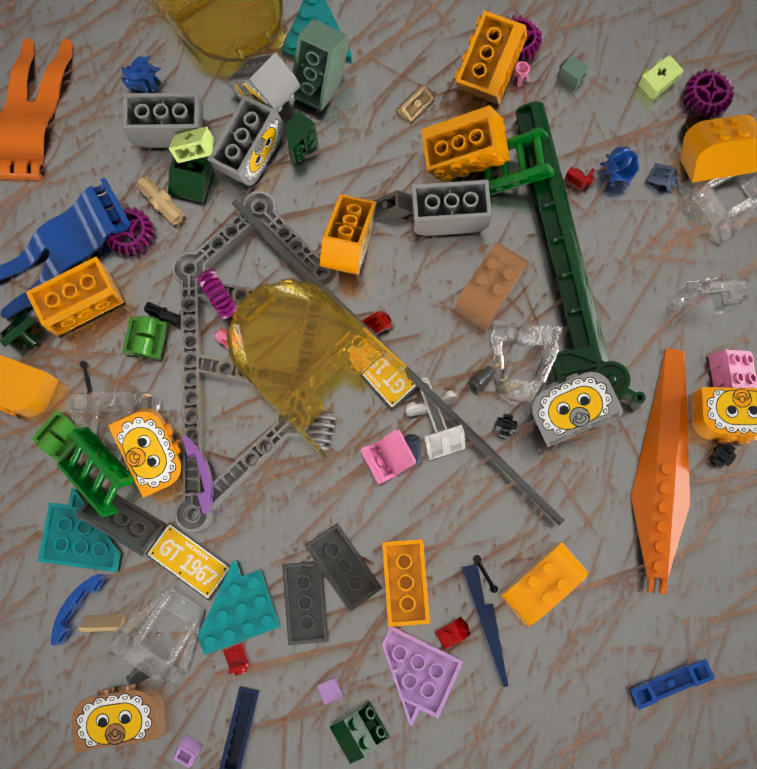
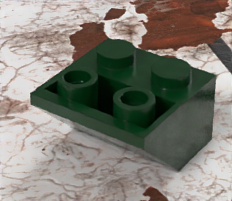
M297 111L286 123L288 150L291 164L294 166L297 162H301L305 158L306 152L309 149H313L318 142L315 123L300 111Z
M173 156L169 168L168 194L204 203L214 171L212 164L202 158L178 163Z
M370 701L329 726L350 764L365 758L390 738Z

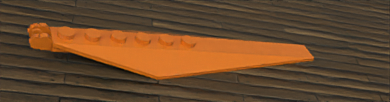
M666 348L631 493V501L647 576L646 591L652 593L654 590V578H660L659 593L662 595L666 593L667 579L690 507L685 351Z

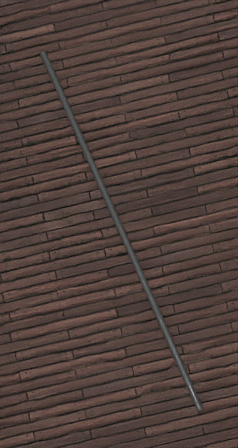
M235 199L232 202V205L457 426L462 425L464 433L558 525L564 521L528 483L240 201Z

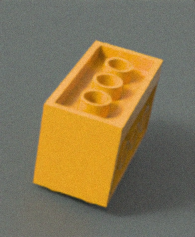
M484 10L482 16L479 15L477 19V29L475 34L472 33L470 36L469 49L463 53L462 66L457 69L454 79H456L455 82L460 91L499 105L527 39V30L524 24Z
M490 105L421 129L426 169L441 182H450L453 178L466 177L472 172H481L488 167L500 166L504 162L510 161L504 119Z
M97 256L26 291L42 326L57 337L125 302L109 270Z
M423 539L382 542L388 627L430 624Z

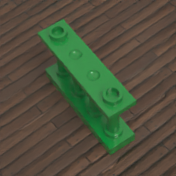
M533 128L529 132L507 139L508 150L516 148L519 170L516 173L509 174L508 162L506 161L503 165H500L502 175L494 180L492 179L491 167L484 170V178L489 182L490 196L555 176L554 169L548 163H544L541 140L548 138V133L545 130ZM534 143L537 164L535 167L527 169L523 146Z
M89 427L72 430L70 437L77 446L71 459L58 462L57 466L102 518L117 514L119 510L112 503L116 492L120 487L132 485L135 478ZM82 452L88 456L83 469L78 464ZM94 464L100 470L95 482L89 477ZM105 478L112 483L106 495L100 489Z

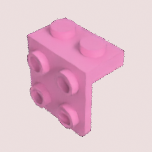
M724 350L708 355L713 387L757 388L754 358L750 351Z
M399 429L392 431L380 441L365 446L360 450L377 484L393 479L416 463Z

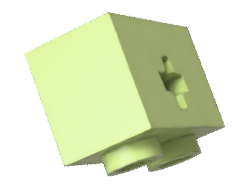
M669 55L664 60L662 58L659 59L651 70L649 68L641 74V80L638 85L653 100L679 80L684 70Z
M206 126L175 134L169 150L176 161L181 163L210 156L216 141Z

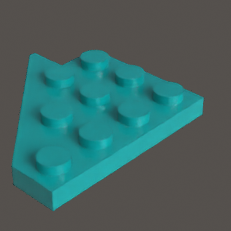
M303 0L281 49L282 54L295 58L298 35L312 20H317L341 31L326 0ZM348 47L346 59L352 61V53Z
M71 489L68 505L49 502L37 562L118 572L121 552L111 537L76 517V512L85 503L77 489Z
M237 560L232 562L198 634L204 655L281 626L261 569L242 576Z

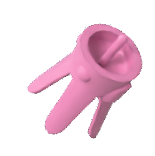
M525 61L516 64L515 71L510 80L513 81L518 76V87L522 86L524 77H526V82H529V64Z
M223 327L218 332L214 331L216 333L215 340L218 343L223 344L230 352H236L235 347L230 343H241L242 340L235 337H241V335L228 332Z

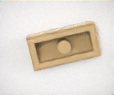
M425 84L420 85L395 110L411 123L435 98Z
M86 615L80 624L79 631H122L125 628V615Z

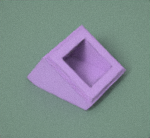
M336 677L317 685L324 704L343 698Z
M186 735L180 742L173 759L190 769L203 745Z

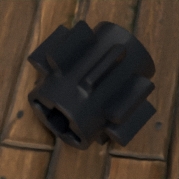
M504 413L503 417H497L495 431L499 432L498 436L509 438V434L514 435L517 421L513 420V415Z
M719 443L711 453L714 456L713 462L719 467L724 464L729 466L737 457L734 453L736 448L730 443L724 445Z

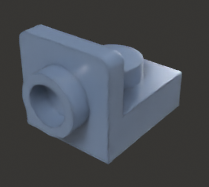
M659 163L654 164L648 176L649 182L664 185L669 192H672L674 186L678 185L680 179L676 167Z
M415 434L405 435L404 439L416 460L415 464H422L420 436Z

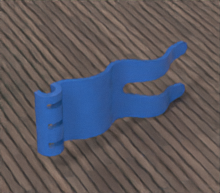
M102 178L100 180L102 184L97 187L90 186L85 189L68 210L41 225L33 234L26 249L18 257L0 265V280L29 269L39 260L45 250H49L50 254L43 271L35 284L28 289L30 290L64 273L72 265L89 257L103 244L111 233L116 234L125 231L130 226V222L107 179ZM105 191L107 192V193H106L105 195H103V196H97V195H100V194L104 193ZM114 205V208H112V209H110V210H105V209L110 208L111 206ZM122 219V221H121L120 223L115 224V225L112 224V223H115V222H117V221H119V220ZM26 292L13 299L1 310V316L4 319H11L20 312L33 307Z

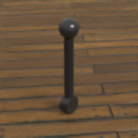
M83 360L79 365L83 368L87 387L86 396L93 398L94 393L91 391L87 373L88 363Z
M475 555L473 561L478 564L491 586V592L496 593L498 587L493 584L482 565L481 557Z

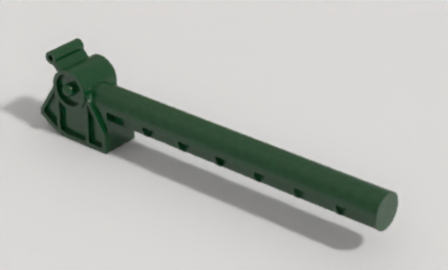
M542 102L526 103L515 111L520 134L529 132L533 128H542L548 133V138L541 140L544 163H548L554 169L555 176L533 182V187L573 349L551 354L550 364L554 381L561 384L567 381L566 378L575 373L578 376L586 372L602 374L609 380L618 400L623 399L627 401L632 409L637 410L646 399L645 394L629 389L631 378L627 368L618 362L609 361L545 106ZM534 143L524 145L528 167H535L537 163Z

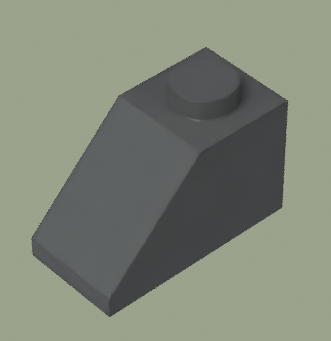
M396 190L374 200L376 202L374 220L403 218L413 213L411 194Z

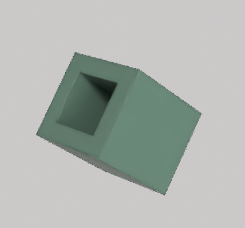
M571 55L568 60L565 59L559 66L561 70L558 77L576 89L586 77L589 66Z

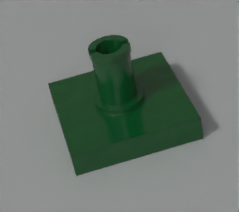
M28 310L22 313L0 332V343L6 347L15 338H19L28 349L35 345L37 340L26 330L35 322L33 315Z

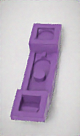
M183 436L187 456L190 458L196 457L205 492L197 495L202 514L207 515L210 514L214 495L212 474L208 462L199 447L190 438Z

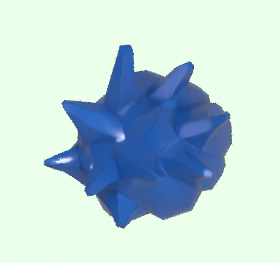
M138 56L131 66L128 65L127 68L121 67L124 76L121 77V80L125 87L131 90H140L143 93H148L149 89L153 93L154 89H158L154 81L161 82L155 75L161 68L154 67L148 63L150 56Z
M616 147L610 155L606 154L607 161L600 163L601 166L607 167V171L602 173L611 176L609 179L610 184L624 180L630 186L631 180L639 171V157L629 147Z

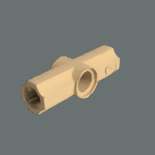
M147 175L137 181L136 188L148 199L147 201L158 213L160 212L172 225L182 221L184 213L172 202L171 197L162 188H159Z

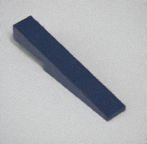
M478 564L460 567L501 686L508 687L493 603L485 604Z
M239 687L219 769L243 768L259 691Z

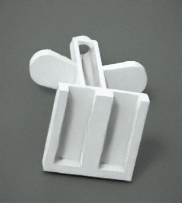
M421 378V380L430 389H432L429 379ZM420 390L424 403L417 404L416 402H411L406 405L405 412L409 417L425 413L429 415L435 433L424 437L428 460L430 461L466 449L462 425L447 429L440 408ZM451 390L446 391L440 397L447 405L453 404L458 400L457 394Z

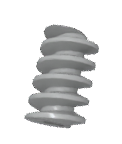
M315 408L314 413L317 415L312 416V420L316 423L310 424V427L314 430L308 432L313 438H307L306 442L310 444L307 447L328 451L330 448L325 446V443H331V440L327 436L333 435L329 428H335L330 421H336L337 418L332 416L335 413L333 411Z

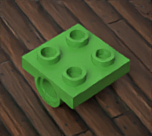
M130 316L122 353L161 360L168 323L148 316Z
M56 410L31 440L57 462L65 461L77 446L70 437L71 431L80 427L62 412Z

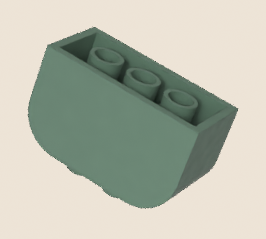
M312 20L298 35L293 74L297 78L300 88L294 93L295 96L293 98L322 111L334 96L341 82L349 45V35L317 20Z

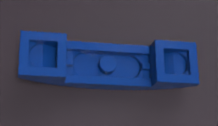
M96 574L85 580L66 599L53 625L51 644L53 646L61 645L72 628L66 624L67 620L86 592L96 593L106 578L104 574Z
M703 659L654 677L630 689L640 710L692 686L697 687L714 680L715 677L707 659Z

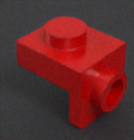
M462 617L435 631L444 650L471 635L469 626Z

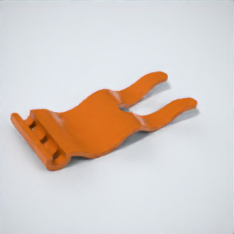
M31 38L23 40L21 53L15 61L10 74L7 99L0 113V179L42 180L40 166H43L44 135L46 126L58 104L65 68L72 57L73 43L70 39H64L61 42L58 54L44 72L38 95L33 102L27 101L28 73L34 57V42ZM11 166H14V173L11 172ZM28 166H31V173H28Z

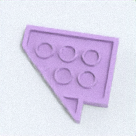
M393 626L389 627L382 642V647L409 725L413 726L419 710L438 719L464 661Z

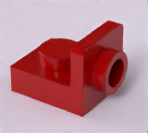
M570 167L564 180L583 191L586 185L590 187L595 177L593 174L595 169L592 168L586 176L580 169Z
M377 311L361 320L377 335L393 328L391 317L383 311Z
M243 642L223 650L229 667V674L235 673V676L247 672L246 668L251 665Z

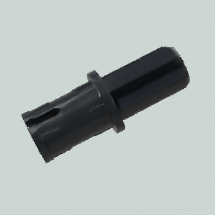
M147 302L144 307L146 313L159 318V321L164 320L176 327L181 322V315L167 310V307L162 308L151 302Z

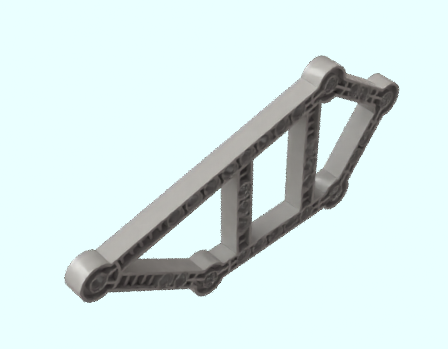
M255 191L247 195L243 205L332 291L338 285L339 271L320 267V256L278 215L275 200L270 194L264 191ZM258 208H264L262 212H256ZM241 213L237 214L195 252L179 254L172 264L173 275L180 284L182 437L187 436L189 438L191 433L196 432L197 438L193 442L203 453L202 376L290 392L288 402L278 409L276 423L213 481L214 495L210 514H202L197 495L205 492L196 457L190 458L187 456L182 438L183 499L177 504L174 516L180 528L194 533L208 528L213 518L212 511L289 438L304 436L310 430V424L312 423V417L306 406L327 297L307 278L306 280L310 287L308 298L223 284L238 308L304 319L294 371L202 355L201 301L211 302L197 281V276L203 271L209 270L256 229ZM232 231L237 232L235 236H228ZM283 233L289 234L287 238L280 237ZM218 243L223 244L219 249L214 248ZM295 246L302 247L299 251L293 250ZM189 268H195L192 273H186ZM324 271L327 273V275L325 277H319L318 273ZM239 295H246V298L244 300H237ZM258 298H265L263 303H255ZM278 300L283 301L280 307L274 306V303ZM195 303L193 309L187 310L189 304ZM313 307H319L320 311L318 313H312L311 309ZM195 321L194 327L187 328L189 322ZM314 324L317 328L315 331H308V326ZM190 340H196L193 346H187ZM306 343H312L313 347L306 350L303 348ZM190 358H196V362L193 365L187 364ZM307 360L310 362V365L307 368H302L300 363ZM225 366H230L231 370L229 373H222V369ZM244 369L250 370L249 375L246 377L240 376L241 371ZM266 372L269 374L267 379H259L261 373ZM191 376H196V381L193 384H188V379ZM299 379L306 380L304 386L299 387L296 385ZM191 395H196V400L193 403H188V398ZM195 413L197 415L196 420L189 422L188 417ZM298 416L299 421L296 424H290V417ZM264 442L271 444L270 449L267 451L261 450V445ZM249 456H256V462L254 464H247V458ZM196 509L198 516L196 519L191 520L190 512Z

